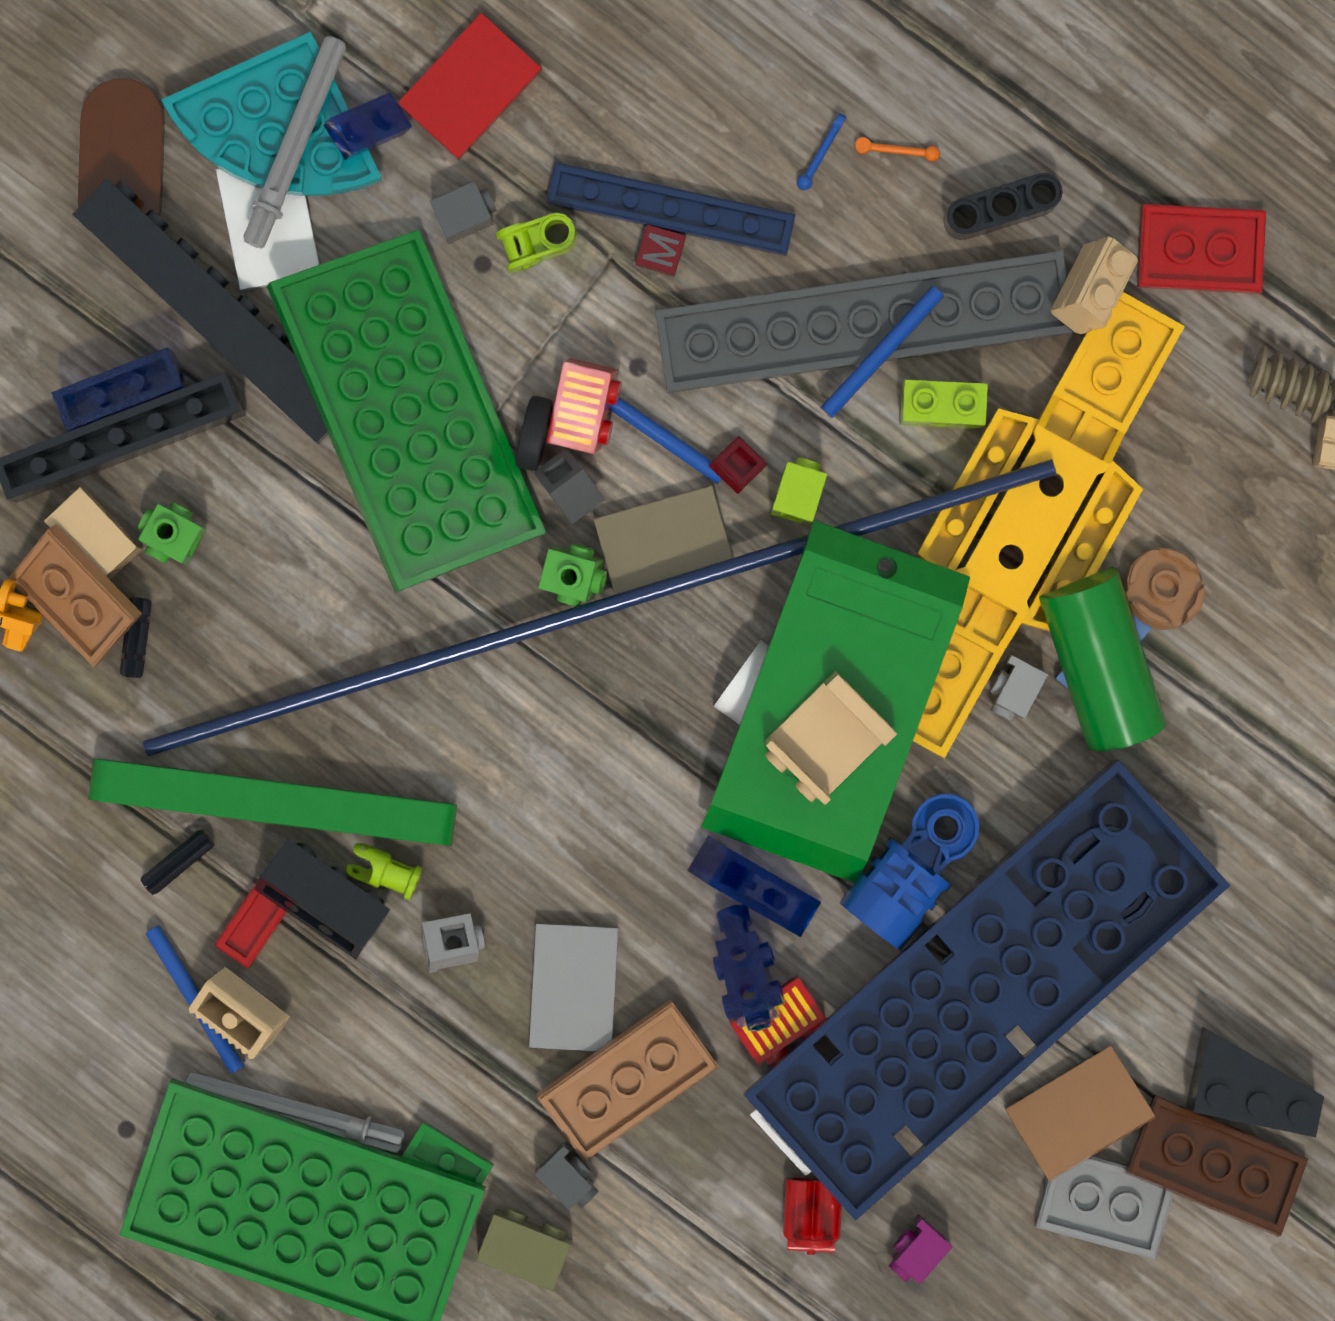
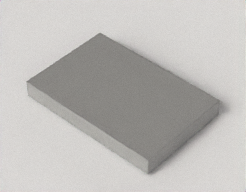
M536 923L529 1048L597 1051L612 1040L619 927Z
M1092 1156L1054 1180L1046 1181L1035 1227L1156 1260L1173 1193L1126 1174L1127 1165Z

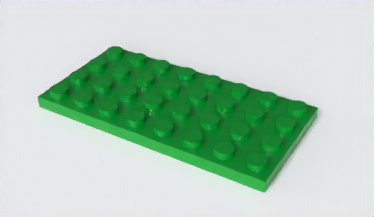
M420 230L274 280L267 285L269 294L395 593L520 545L546 533L519 467L516 466V459Z
M172 1079L169 1083L119 1235L366 1321H440L486 1186Z

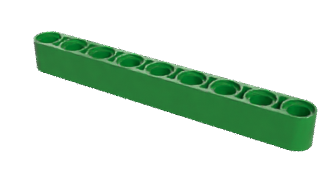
M93 758L88 800L447 846H452L457 813V804L97 758Z

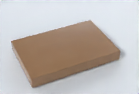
M56 524L44 533L8 578L15 580L16 588L24 596L28 597V600L93 667L107 656L142 615L136 606Z
M1109 1046L1005 1109L1049 1182L1155 1119L1154 1113L1112 1046Z

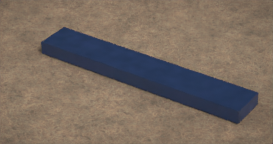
M557 162L554 164L546 200L548 205L645 226L651 225L672 232L787 256L796 214Z

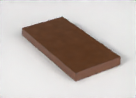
M1157 1095L1153 1096L1149 1107L1154 1113L1155 1119L1141 1127L1125 1173L1277 1237L1281 1236L1308 1158L1203 1114L1194 1113L1188 1108Z

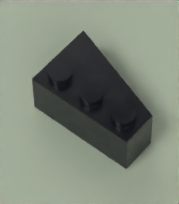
M1202 1026L1186 1104L1189 1110L1194 1113L1316 1137L1324 1096Z

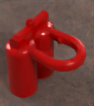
M786 1178L783 1235L787 1239V1250L807 1251V1255H815V1252L835 1253V1242L841 1236L842 1205L819 1179Z

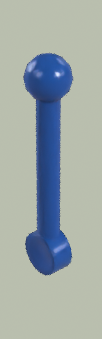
M841 113L838 114L807 171L797 178L796 182L799 189L808 190L812 187V177L847 116Z

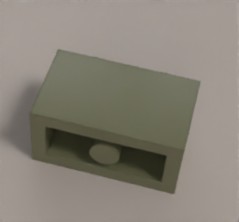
M506 1206L504 1211L496 1209L476 1261L553 1291L572 1245L573 1239L566 1237L567 1230L549 1222H544L543 1227L527 1221L528 1214L512 1207Z

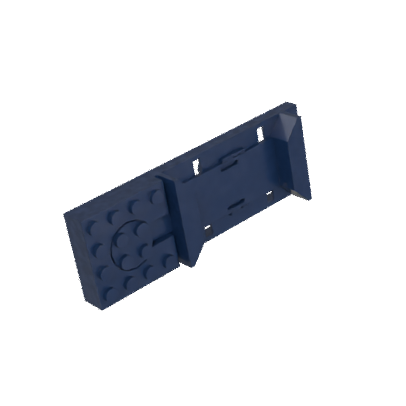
M1112 760L996 863L990 869L991 872L988 875H980L975 880V886L782 1059L770 1066L767 1065L768 1071L743 1092L747 1100L855 1221L1231 886L1119 760ZM936 934L952 951L941 962L925 947V944ZM1017 1025L1035 1044L1024 1055L1006 1037ZM823 1035H826L840 1051L829 1062L813 1046ZM905 1125L923 1144L912 1155L894 1137Z

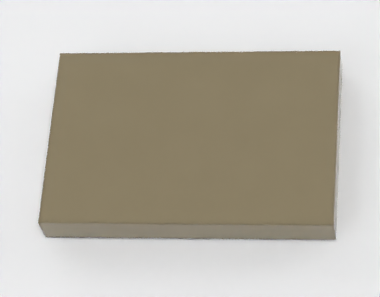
M712 486L593 519L614 594L733 558Z

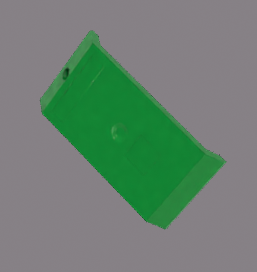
M813 520L801 559L714 795L700 827L855 882L861 875L870 857L963 608L970 576ZM882 560L890 561L891 567L888 571L880 570L879 564ZM836 670L895 729L897 735L886 746L881 743L829 795L831 800L824 805L818 798L811 803L795 787L794 784L799 779L788 768L781 773L765 757L769 749L765 746L764 740Z

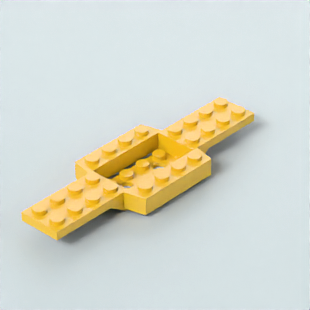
M1122 292L1116 307L1112 308V315L1106 327L1097 330L1092 329L1083 337L1038 419L999 408L995 411L952 490L1011 472L1032 432L1035 442L1019 469L1052 459L1056 474L1063 481V489L1059 495L1049 497L1041 492L1039 481H1035L1007 490L967 564L960 569H957L998 493L939 511L916 556L970 576L963 608L913 742L945 759L1002 654L1020 625L1050 632L1039 596L1098 572L1143 491V488L1113 461V458L1125 433L1185 327L1184 325ZM1098 474H1101L1090 496L1088 497L1085 505L1083 506L1080 514L1078 515L1075 523L1073 524L1070 532L1068 533L1065 541L1063 542L1060 550L1058 551L1056 557L1054 558L1051 566L1049 567L1046 575L1044 576L1041 584L1039 585L1036 593L1034 594L1031 602L1028 605L1027 600L1029 599L1032 591L1034 590L1037 582L1039 581L1042 573L1044 572L1047 564L1049 563L1067 528L1073 520L1076 512L1078 511L1096 476ZM1014 545L1021 550L1023 560L1016 569H1007L1001 565L999 553L1004 546Z

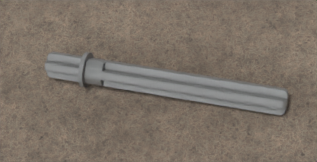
M332 36L325 37L265 185L260 192L258 200L251 203L254 211L243 237L244 242L253 247L264 248L275 220L282 219L283 213L280 210L346 50L345 43L340 39Z
M195 1072L190 1073L185 1082L376 1149L396 1154L399 1153L403 1144V1130L372 1122V1117L370 1116L366 1120Z

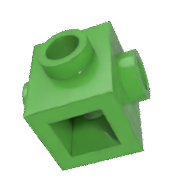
M171 502L169 508L157 504L155 510L149 508L143 515L138 525V530L142 532L138 540L148 545L145 553L165 564H167L169 558H172L188 566L207 529L192 522L191 518L194 513L174 502ZM172 526L173 535L166 539L165 532L167 528Z
M571 544L570 549L560 546L549 548L538 589L558 594L556 600L559 602L580 606L582 601L593 600L596 594L600 595L602 593L607 578V571L602 570L605 559L593 556L594 549L578 544Z

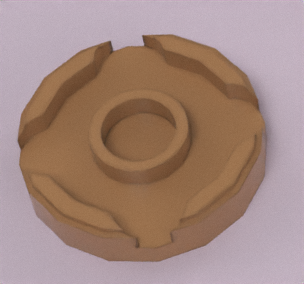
M1159 548L1140 554L1127 568L1123 580V587L1131 613L1143 624L1158 630L1176 629L1191 621L1202 608L1206 594L1205 584L1202 585V580L1199 576L1201 572L1196 563L1184 553L1171 548Z

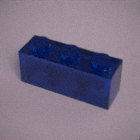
M165 348L51 393L64 427L69 432L188 387L175 352Z

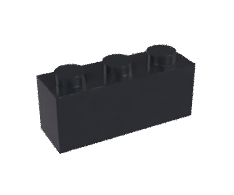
M287 839L261 874L254 889L355 960H357L390 911V908L385 906L384 900L378 894L371 890L363 891L350 882L351 879L346 872L335 866H327L317 859L316 853L310 847L303 843L295 844L290 839Z

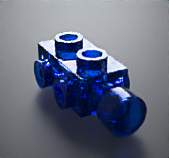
M729 906L718 911L716 914L720 932L725 933L726 939L716 941L718 956L713 957L716 975L719 981L725 980L728 993L722 995L723 1007L727 1018H734L740 1028L747 1026L748 1031H761L772 1026L771 1019L780 1017L778 1005L785 1004L779 980L772 981L769 967L776 965L774 953L769 941L762 943V939L755 930L750 932L749 927L752 925L748 906ZM746 953L744 959L740 961L733 959L736 955ZM745 990L749 992L756 991L754 997L749 1000L743 999V993Z

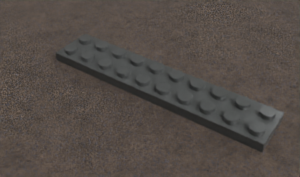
M1063 251L655 310L667 393L858 366L931 286L936 287L944 297L886 361L1074 334L1073 330L1052 315L1050 311L1067 279Z

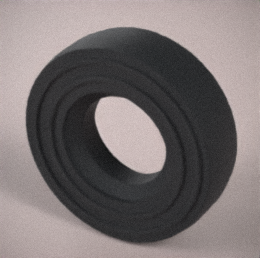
M532 396L529 400L516 454L517 467L530 471H536L539 468L548 435L553 400L541 396Z

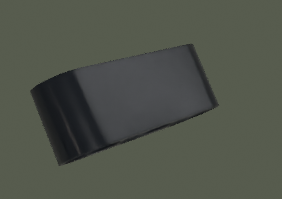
M1041 173L959 198L949 206L943 220L944 228L952 238L967 240L1045 216L1052 212L1060 202L1063 194L1062 185L1054 175ZM1036 185L1048 187L1052 192V202L1048 204L1037 203L1032 197V188ZM998 197L1010 200L1013 205V214L1005 217L996 214L992 208L993 200ZM960 209L968 210L974 217V225L968 229L959 228L953 221V213Z

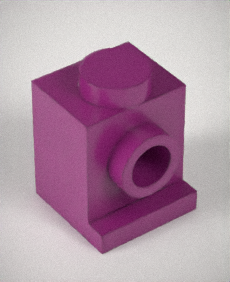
M918 1214L914 1218L917 1229L914 1232L907 1229L893 1245L896 1252L888 1266L905 1282L912 1277L917 1283L921 1284L953 1246L946 1237Z

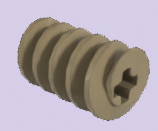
M1262 346L1248 376V383L1251 384L1250 397L1254 398L1261 389L1266 390L1265 403L1269 404L1279 395L1281 396V410H1285L1293 401L1296 403L1295 415L1300 417L1307 408L1312 409L1311 422L1315 423L1327 412L1335 397V379L1329 385L1330 375L1325 370L1321 371L1314 378V367L1311 364H1306L1298 372L1299 361L1296 358H1291L1283 366L1284 355L1280 351L1275 352L1268 360V347Z

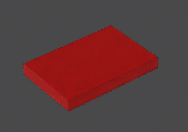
M480 13L401 98L398 105L459 161L540 74L542 68L488 18Z
M1143 204L1141 206L1137 288L1261 294L1263 288L1266 210Z

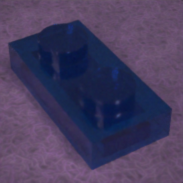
M391 92L335 115L323 125L345 160L400 137L412 127Z

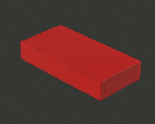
M256 884L214 945V947L247 969L251 967L287 913L255 891Z

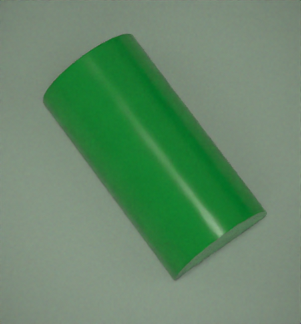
M1110 567L1039 596L1087 749L1097 752L1117 750L1138 744L1160 733L1166 727L1165 717L1118 569Z

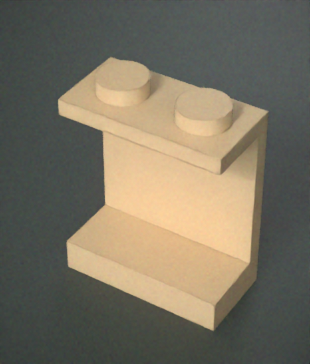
M835 670L764 740L765 746L769 749L765 757L781 773L788 768L799 779L794 784L795 787L811 803L818 798L826 805L831 800L829 795L881 743L886 746L897 733Z

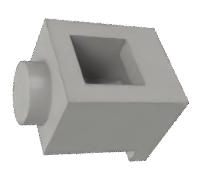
M1009 655L1004 662L1011 667L1009 672L1001 670L990 692L996 696L990 711L1012 722L1015 716L1021 719L1026 718L1048 674Z
M471 913L422 923L421 937L429 973L437 972V969L478 962L479 950L485 949L481 926H473ZM451 940H455L460 943L461 948L448 950L446 944Z

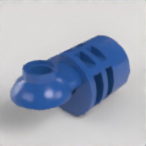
M939 794L928 798L918 807L912 820V831L904 842L900 845L889 837L884 843L887 848L879 858L874 856L870 862L873 867L866 875L861 873L839 903L870 929L902 951L924 921L921 919L928 909L933 911L937 905L935 900L943 890L947 892L952 886L940 876L949 862L963 858L973 849L979 837L980 826L974 808L966 800L953 794ZM942 816H950L956 823L955 833L946 839L937 837L934 832V824Z

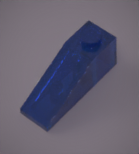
M709 835L687 870L711 887L799 937L802 936L821 904V901Z

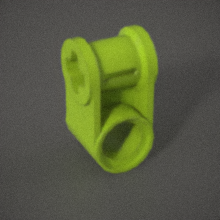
M552 213L529 222L517 223L495 233L497 240H502L509 264L506 266L508 273L519 272L534 267L545 260L566 254L575 247L578 239L577 230L571 219L560 213ZM555 224H563L569 229L568 238L561 244L550 243L547 239L548 230ZM517 239L522 250V255H520L516 244Z

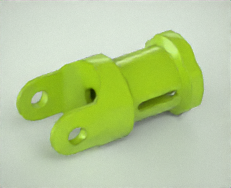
M357 843L353 846L354 853L359 857L369 860L372 868L367 869L360 865L350 864L345 870L350 877L375 888H378L380 885L403 894L404 899L411 900L423 872V867L417 865L413 868L392 859L390 853L364 843Z

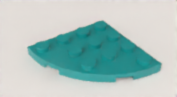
M310 31L161 99L162 104L184 138L203 157L234 178L262 189L320 49ZM334 79L287 191L288 195L327 196L360 190L382 181L378 168Z

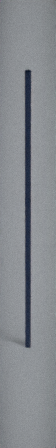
M1050 459L834 527L857 536L865 535L1057 475L1053 460ZM808 535L143 741L146 754L152 756L794 557L803 553Z

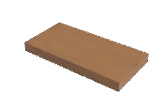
M669 999L536 1093V1097L585 1162L719 1066L674 1002Z

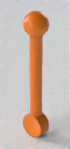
M860 137L855 142V150L861 155L867 154L869 151L922 156L931 162L938 160L940 157V150L936 146H928L924 149L871 143L865 137Z

